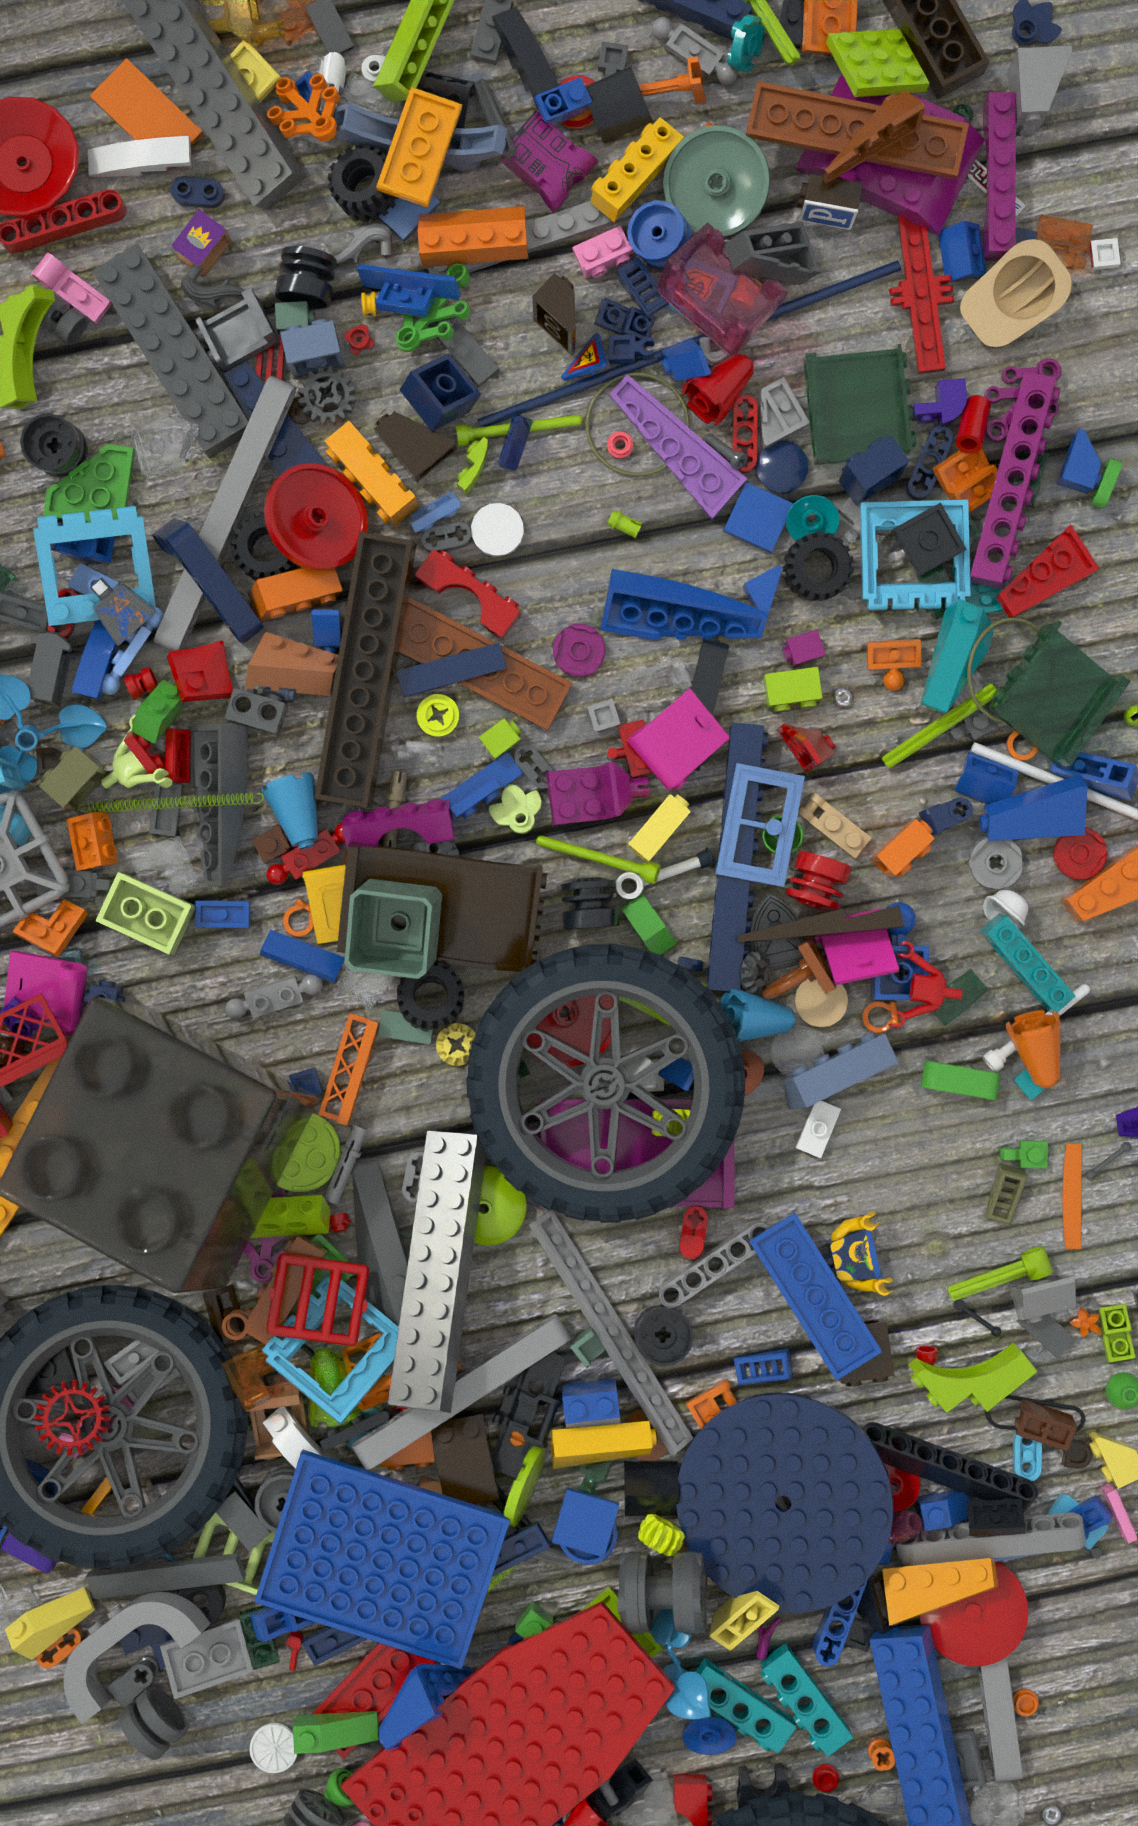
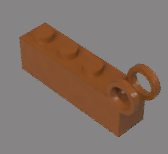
M298 1235L296 1239L290 1238L283 1251L289 1254L324 1258L328 1249L305 1235ZM277 1262L269 1273L273 1276L268 1285L263 1283L255 1296L259 1299L255 1308L249 1307L247 1311L236 1309L224 1318L222 1331L229 1339L239 1340L246 1334H249L266 1345L274 1336L266 1332L271 1302V1299L268 1298L269 1290L274 1285ZM288 1265L278 1325H284L299 1300L304 1267ZM232 1317H239L244 1321V1331L237 1332L231 1327L230 1321Z

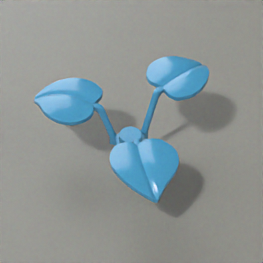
M0 674V719L8 720L16 714L19 731L16 734L15 743L20 748L19 751L14 746H4L0 748V758L17 764L24 786L34 778L38 768L37 759L33 755L25 753V751L35 748L40 738H44L46 735L62 729L61 738L67 745L72 748L74 746L85 748L93 744L107 729L106 722L95 710L81 704H72L64 707L59 713L61 724H57L43 732H39L33 725H24L22 714L19 710L28 707L31 700L30 689L20 678ZM0 784V793L13 790Z
M662 1610L654 1619L652 1635L656 1643L661 1646L667 1645V1652L673 1661V1664H669L663 1669L665 1674L675 1684V1689L666 1700V1705L671 1713L680 1718L698 1720L711 1717L709 1691L705 1679L696 1672H688L680 1667L681 1661L677 1659L673 1652V1647L678 1649L684 1648L692 1634L677 1633L673 1610Z

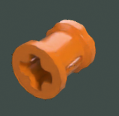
M876 1738L870 1742L868 1754L872 1759L873 1766L879 1771L890 1770L895 1764L891 1744L884 1738ZM879 1752L882 1753V1754H885V1753H886V1755H885L884 1757H883L882 1755H878V1756H877V1754H878Z

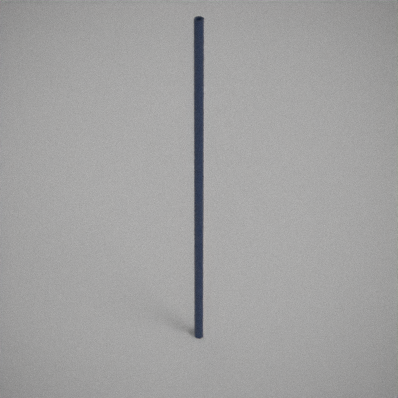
M898 260L691 339L698 345L699 339L702 337H709L710 342L729 336L732 326L737 330L748 322L758 321L763 323L901 271L900 263ZM664 349L654 352V359L644 360L640 357L636 359V364L616 366L594 376L477 419L479 426L494 425L619 376L658 363L664 359L661 352Z

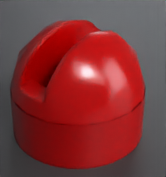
M918 1346L916 1348L917 1359L930 1365L936 1363L937 1348L933 1346Z

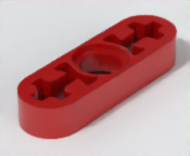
M750 395L739 396L733 405L732 449L738 452L742 451V448H747V459L752 461L748 462L747 467L738 469L741 474L750 473L757 462V402ZM743 402H747L748 407H752L748 411L747 421H742L743 411L738 409V407L742 406ZM745 427L751 430L752 438L749 441H741L738 438L737 431L740 428Z

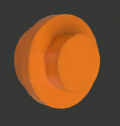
M1022 1688L1017 1690L1012 1696L1014 1711L1018 1715L1027 1717L1037 1711L1039 1700L1032 1690Z

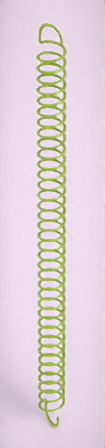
M252 792L250 793L251 803H253V793H252ZM233 793L231 794L232 804H229L230 806L234 804L235 800ZM238 793L236 794L237 804H239V803H238V802H239V794H238ZM241 793V795H240V799H241V802H242V803H243V801H244V795H243V793ZM248 793L245 794L246 803H243L244 805L248 803ZM219 794L217 795L218 805L215 806L220 805L221 798ZM222 794V803H223V804L220 805V806H223V805L227 806V805H228V804H224V803H225V795H224V794ZM229 794L226 795V800L228 804L230 802ZM199 795V797H198V802H199L200 805L197 806V797L194 796V798L192 799V796H190V797H191L190 806H189V807L187 806V805H188V798H187V804H186V801H185V798H184V803H185L186 806L183 807V797H182V796L180 797V805H181V807H183V808H186V807H188V808L193 807V808H194L195 806H196V807H200V806H201V807H204V806H206V807H209V806L213 807V806L215 805V803H216V796H215V795L212 796V801H213V804H214V805H210V804H211V796H210V795H208L207 798H206V796H205V802H204V796H203L204 806H202V805H201V804H202V797ZM162 797L161 804L163 808H160V799L157 798L155 800L153 798L155 805H153L154 808L151 810L163 808L176 809L179 805L178 797L175 798L176 807H173L174 798L171 797L170 800L168 798V804L166 798L167 808H165V799ZM145 798L143 799L144 809H141V799H139L138 802L136 800V807L134 810L132 809L133 801L131 799L129 800V804L128 800H125V802H123V807H121V809L123 810L125 805L127 811H139L140 809L145 810L147 804L149 807V800L151 807V799L148 798L147 801ZM112 800V811H110V802L107 801L105 803V801H102L103 811L99 810L98 812H121L122 810H118L119 801L116 800L114 802ZM98 803L96 804V808L94 809V812H96V809H97V808H98V810H99Z

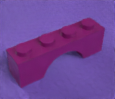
M433 799L424 804L406 803L401 807L391 809L380 807L371 812L353 811L343 818L342 829L346 847L348 848L349 842L376 846L379 839L385 833L397 828H406L419 833L428 844L454 840L455 826L450 801Z

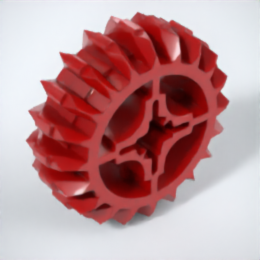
M73 1380L72 1389H67V1384L63 1381L61 1382L63 1391L58 1392L57 1388L52 1386L50 1388L54 1394L52 1398L47 1394L42 1395V1398L48 1403L46 1406L42 1404H37L36 1406L37 1409L44 1410L43 1415H34V1420H43V1425H37L35 1431L45 1430L46 1433L41 1435L39 1440L44 1441L47 1437L51 1439L46 1446L47 1449H51L54 1443L59 1445L56 1454L60 1455L63 1447H67V1456H72V1448L77 1447L78 1454L82 1455L84 1453L82 1445L86 1444L88 1449L92 1450L94 1446L90 1442L91 1439L94 1438L97 1442L102 1441V1438L97 1435L98 1430L102 1432L108 1431L107 1427L100 1425L101 1421H110V1416H102L101 1413L102 1411L109 1410V1405L99 1406V1402L105 1399L104 1395L99 1396L97 1399L93 1397L98 1388L94 1387L90 1393L85 1391L88 1387V1382H84L81 1389H76L77 1380ZM71 1395L85 1397L91 1402L93 1408L77 1409L73 1404ZM63 1397L64 1414L48 1421L52 1405ZM68 1404H70L74 1414L87 1413V1415L80 1417V1421L76 1420L78 1422L76 1425L77 1433L74 1432L70 1422L57 1423V1421L64 1419V1415L68 1416L66 1414L69 1411ZM96 1415L93 1430L87 1437L82 1439L80 1423L84 1419ZM59 1426L68 1427L74 1442H66L57 1438L51 1429Z

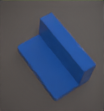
M962 221L940 231L939 241L944 275H951L952 282H955L965 277L979 280L987 273L979 224Z
M969 752L964 762L963 772L955 786V791L991 804L1011 797L1016 788L1019 771Z

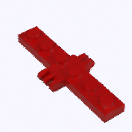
M898 215L897 222L905 281L899 282V287L889 289L890 296L900 295V297L890 299L891 306L901 305L902 310H909L918 374L944 371L946 367L937 306L955 302L954 296L943 297V294L953 292L952 285L942 286V284L952 282L951 275L933 277L927 227L914 224L908 218Z

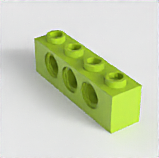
M323 1195L218 1201L215 1227L224 1240L329 1233L330 1207Z

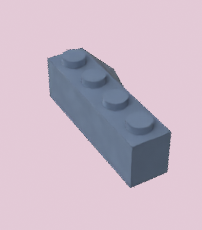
M874 1031L860 1037L861 1042L854 1046L852 1043H848L837 1048L838 1054L830 1057L829 1054H825L814 1059L815 1065L809 1068L806 1065H802L791 1071L792 1076L784 1079L789 1110L807 1108L899 1063L886 1034L875 1035Z

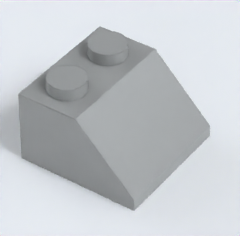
M1059 1274L1010 1287L1018 1319L1026 1320L1027 1323L1043 1320L1042 1315L1052 1313L1053 1317L1069 1314L1068 1309L1076 1307L1074 1276Z

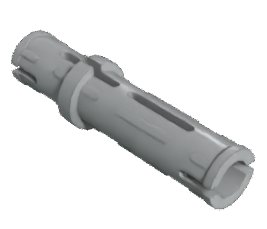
M355 1123L352 1125L346 1144L341 1146V1156L326 1193L323 1196L326 1201L339 1204L356 1158L361 1156L362 1152L360 1149L369 1131L366 1127Z

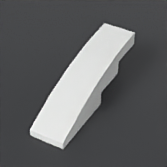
M189 136L134 140L88 149V172L90 178L142 176V172L167 171V167L191 166V142Z

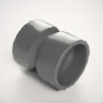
M54 294L55 301L46 312L41 325L50 332L55 331V335L67 345H72L86 330L89 318L77 308H71V304L60 295Z

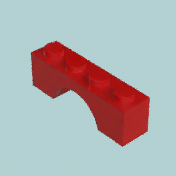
M433 549L415 573L416 580L437 595L452 588L465 589L474 594L482 607L481 626L503 641L521 616L520 610L517 609L519 604L508 596L503 599L497 595V589L489 582L484 581L482 584L474 578L476 574L468 567L463 565L462 568H459L452 563L454 558L445 551L441 550L438 553Z
M673 1774L674 1811L685 1816L693 1826H711L712 1811H707V1801H712V1784H707L706 1774Z

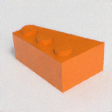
M301 568L256 580L248 596L255 615L262 623L295 611L307 610L319 603L321 605L331 604L337 601L336 598L343 590L336 569L315 571Z

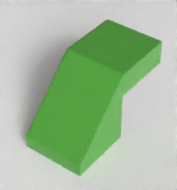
M642 893L620 908L649 951L662 955L677 944Z

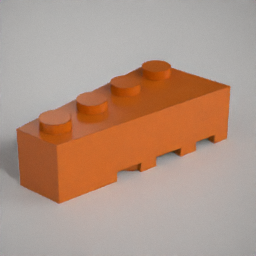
M1138 844L1060 900L1076 922L1085 921L1138 899Z

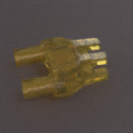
M204 0L205 5H224L226 17L208 21L214 32L225 33L232 31L242 40L255 47L262 46L265 40L285 37L286 30H276L285 28L282 20L279 19L261 24L257 0Z

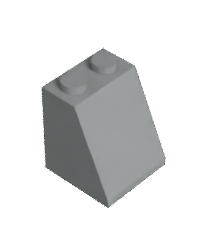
M1072 45L1017 49L1007 72L1009 92H1016V132H1019V134H1033L1041 126L1050 109L1070 58Z

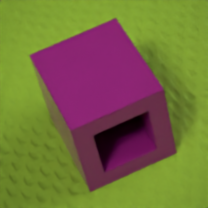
M818 630L789 638L784 643L785 647L782 648L786 663L791 662L792 668L822 659L826 655Z

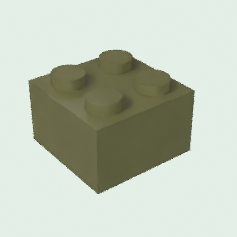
M74 746L73 749L70 747L63 752L59 758L61 762L55 769L50 768L41 778L43 782L39 785L60 806L72 811H76L99 786L101 779L110 773L88 751Z

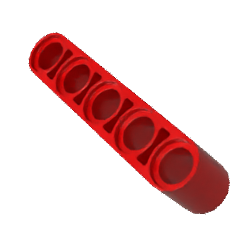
M112 189L104 190L52 206L47 210L30 216H20L0 223V243L8 252L19 253L118 222L126 216L127 207L118 192ZM118 202L115 209H107L109 203ZM93 210L89 217H82L84 211ZM60 218H67L65 224L61 226L56 225ZM41 225L42 228L38 233H31L34 226ZM16 233L14 240L6 241L9 234Z

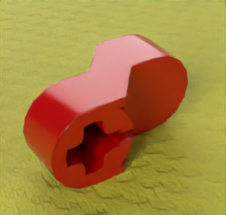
M699 1206L688 1208L683 1217L679 1252L684 1259L689 1261L698 1259L704 1248L708 1216L706 1211Z

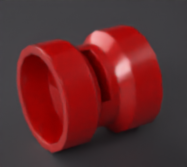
M149 666L141 669L138 674L131 673L124 676L125 684L134 701L142 698L143 694L152 693L158 686L155 675Z

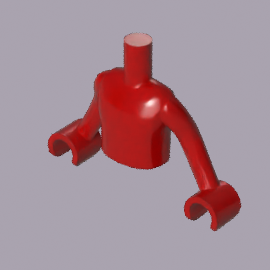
M907 941L900 943L899 946L907 947L908 955L898 954L897 956L900 959H911L923 970L931 974H913L909 1000L927 1005L918 1006L903 1013L899 1011L890 1013V1015H896L900 1019L897 1025L888 1024L893 1029L901 1027L905 1020L937 1011L945 998L957 1000L962 998V989L946 987V979L943 973L916 954L913 945Z

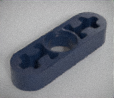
M935 427L925 442L906 487L907 494L913 500L925 499L934 486L937 478L933 470H927L923 466V459L927 456L934 457L937 465L945 460L953 442V433L948 427ZM943 433L944 440L947 442H943L938 451L933 450L937 442L934 436ZM922 475L931 476L932 479L927 477L923 483V488L926 491L922 490L920 493H916V487L913 484H917Z

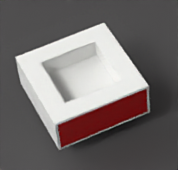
M1118 238L1094 240L1089 243L1092 270L1119 267Z

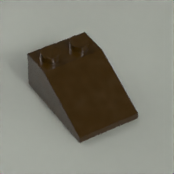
M480 1414L448 1420L432 1429L433 1449L442 1494L474 1505L498 1501L499 1493L487 1418Z

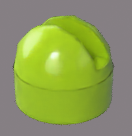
M1138 705L1127 708L1124 713V720L1131 727H1138V718L1134 721L1131 719V716L1138 713Z

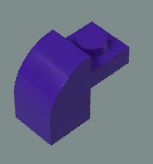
M965 378L939 380L934 387L936 402L914 404L910 410L911 421L918 420L919 424H928L937 419L938 426L946 427L954 423L965 408L967 401Z

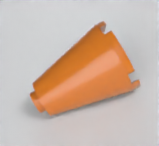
M1037 1010L1014 1017L1015 1023L1010 1025V1022H1008L1006 1030L1033 1083L1040 1085L1041 1088L1054 1086L1060 1079V1015L1056 1011H1052V1015H1045L1044 1010Z

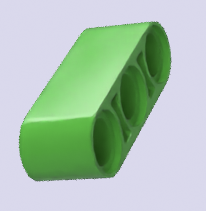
M925 1060L920 1087L997 1100L1001 1074Z

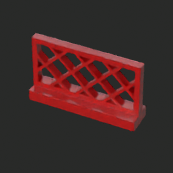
M43 993L0 1014V1032L15 1037L11 1051L0 1048L1 1053L10 1055L7 1065L0 1068V1088L70 1053L73 1049L71 1042L66 1038ZM37 1001L40 1002L44 1009L42 1020L26 1016L29 1005ZM25 1008L23 1015L16 1013L17 1011ZM10 1015L21 1018L17 1033L2 1029L4 1018ZM46 1015L51 1023L45 1022ZM24 1020L40 1024L36 1038L20 1034ZM43 1025L54 1028L59 1038L50 1043L39 1040ZM19 1038L34 1042L31 1053L23 1055L14 1052ZM37 1043L44 1045L41 1048L35 1050ZM13 1056L19 1058V1059H17V1060L11 1062Z

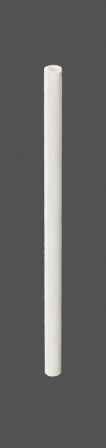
M976 742L971 747L970 752L1016 769L1045 783L1051 784L1064 780V778ZM1087 788V800L1138 820L1137 808Z

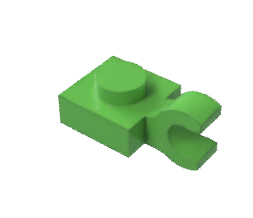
M1019 1140V1148H1000V1159L1018 1160V1167L1047 1168L1048 1142Z

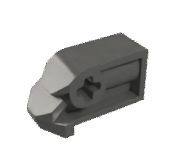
M49 631L31 637L30 643L36 645L28 687L31 692V700L34 702L60 707L69 668L70 655L68 652H72V646L60 633Z

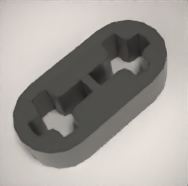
M449 523L426 530L422 535V544L424 549L430 553L433 549L438 553L441 550L450 551L467 546L472 539V533L466 523ZM461 528L462 532H467V535L463 536V541H458L457 537L448 539V536L456 534V529ZM435 534L437 538L445 537L444 540L437 542L438 546L432 547L431 543H426V541L430 540V535Z
M527 744L519 746L514 754L516 764L536 788L541 790L548 789L547 784L543 781L540 783L536 781L539 777L534 770L538 767L542 773H546L547 771H553L552 768L534 747ZM524 750L526 753L531 751L533 753L531 760L535 763L534 766L531 767L526 761L523 763L519 761L521 759V751Z

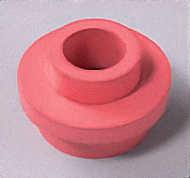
M615 432L607 441L608 452L615 458H626L633 450V440L625 432ZM617 442H623L625 444V448L622 450H618L615 447V444Z

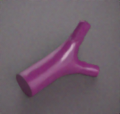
M779 1617L768 1628L765 1629L762 1625L757 1628L759 1635L757 1658L767 1659L771 1637L775 1628L781 1622Z

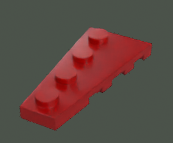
M1070 524L1030 565L998 594L996 599L1007 616L1013 618L1092 575L1099 567Z

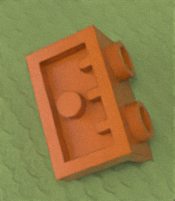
M93 812L67 819L76 871L118 863L117 850L112 834V824L108 812Z

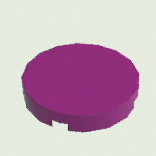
M573 624L557 635L553 643V657L556 665L563 673L572 677H586L601 667L605 658V644L595 628L586 624Z

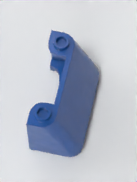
M419 1664L410 1670L379 1727V1740L385 1747V1750H396L401 1746L405 1738L429 1721H435L443 1714L437 1708L445 1702L443 1698L456 1691L459 1684L474 1673L473 1669L468 1666H463L462 1669L450 1665Z

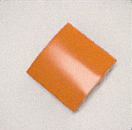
M982 448L979 452L972 454L959 450L932 468L950 500H968L969 513L991 498L998 470L995 465L989 464Z

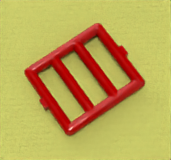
M281 1253L278 1256L274 1285L269 1290L268 1298L271 1299L266 1332L274 1336L356 1346L359 1339L362 1314L366 1312L368 1301H365L370 1272L369 1267L364 1264ZM288 1265L304 1267L294 1327L278 1325ZM315 1269L331 1271L321 1331L305 1329ZM342 1273L358 1275L348 1335L332 1333Z

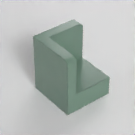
M591 1326L570 1341V1348L586 1368L591 1365L593 1359L605 1351L604 1346Z

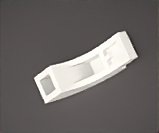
M287 1406L279 1407L263 1422L274 1438L272 1442L295 1469L302 1449L339 1461L335 1454L329 1451L324 1452L323 1448L305 1432Z

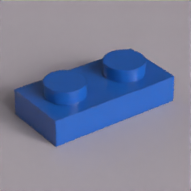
M196 901L195 927L250 928L251 902Z

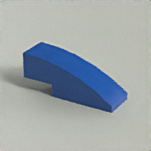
M96 620L71 690L74 694L102 701L104 694L102 692L104 678L106 674H110L113 670L114 665L111 661L116 656L119 647L101 620Z
M267 1606L250 1613L256 1638L263 1642H267L289 1631L295 1632L315 1623Z

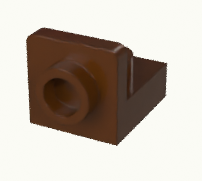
M279 824L252 839L265 864L293 848Z

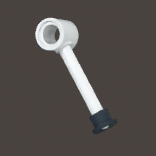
M706 847L705 851L697 853L694 858L660 869L657 882L698 867L701 869L708 866L714 868L715 863L710 849ZM627 872L617 878L615 892L620 898L631 900L640 895L644 886L651 883L644 882V879L640 878L639 874ZM624 879H632L635 882L636 889L633 893L627 894L622 890L621 884Z

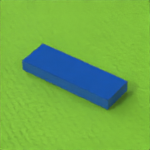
M271 929L260 950L261 956L333 983L336 982L345 961L343 956Z

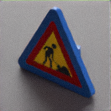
M598 333L591 337L562 374L561 378L564 381L585 374L594 376V371L606 367L607 361L601 336Z

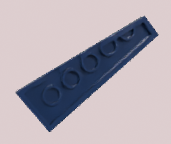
M246 361L223 374L249 421L265 384ZM287 414L268 456L277 475L280 476L291 467L305 463H317L327 466Z

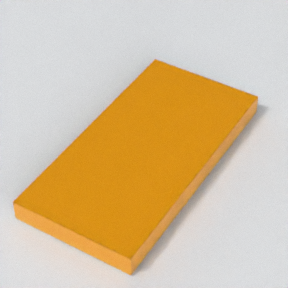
M413 87L410 88L376 186L377 191L428 208L462 110V104Z

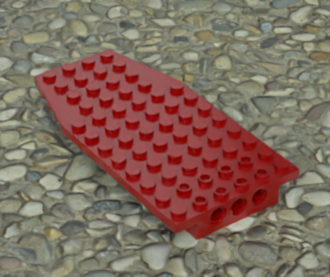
M601 1601L572 1615L571 1618L559 1624L557 1622L548 1626L546 1630L523 1638L521 1642L502 1648L460 1683L456 1691L443 1698L445 1702L437 1708L443 1714L435 1721H429L405 1738L401 1746L396 1750H385V1747L382 1748L346 1778L340 1787L374 1826H552L612 1776L675 1689V1684L605 1603Z

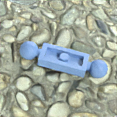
M154 607L156 613L142 625L140 630L137 629L126 639L130 645L125 652L119 650L111 661L115 667L104 678L102 686L104 694L113 695L119 690V679L152 630L159 628L164 616L163 611L159 608Z

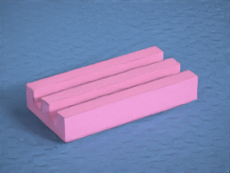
M1110 1484L1100 1487L1121 1536L1128 1544L1136 1541L1137 1535L1117 1490Z

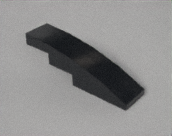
M517 7L492 16L512 69L517 68L526 92L531 91L534 99L535 95L559 86L543 51Z

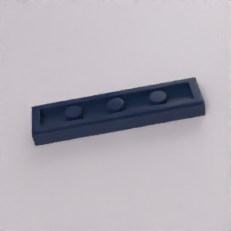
M495 643L396 672L403 697L405 698L503 671L507 668L500 643Z

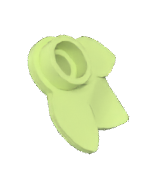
M508 784L502 793V803L489 806L490 815L501 826H510L514 832L519 834L527 833L533 828L535 824L534 816L541 809V797L538 791H532L525 795L518 786ZM525 816L526 820L523 823H518L517 818Z

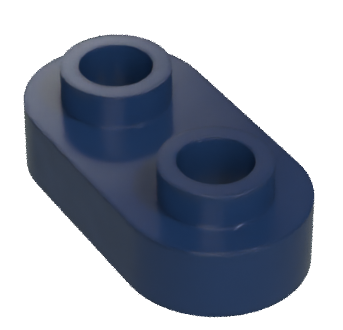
M181 176L176 178L170 187L173 199L182 206L213 209L219 207L225 198L221 184L214 179ZM182 186H187L188 189L186 192H179V189ZM208 189H214L212 195L205 194Z

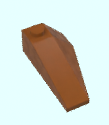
M906 90L898 95L893 93L886 97L882 105L825 169L823 178L825 184L919 129L926 108L924 103Z

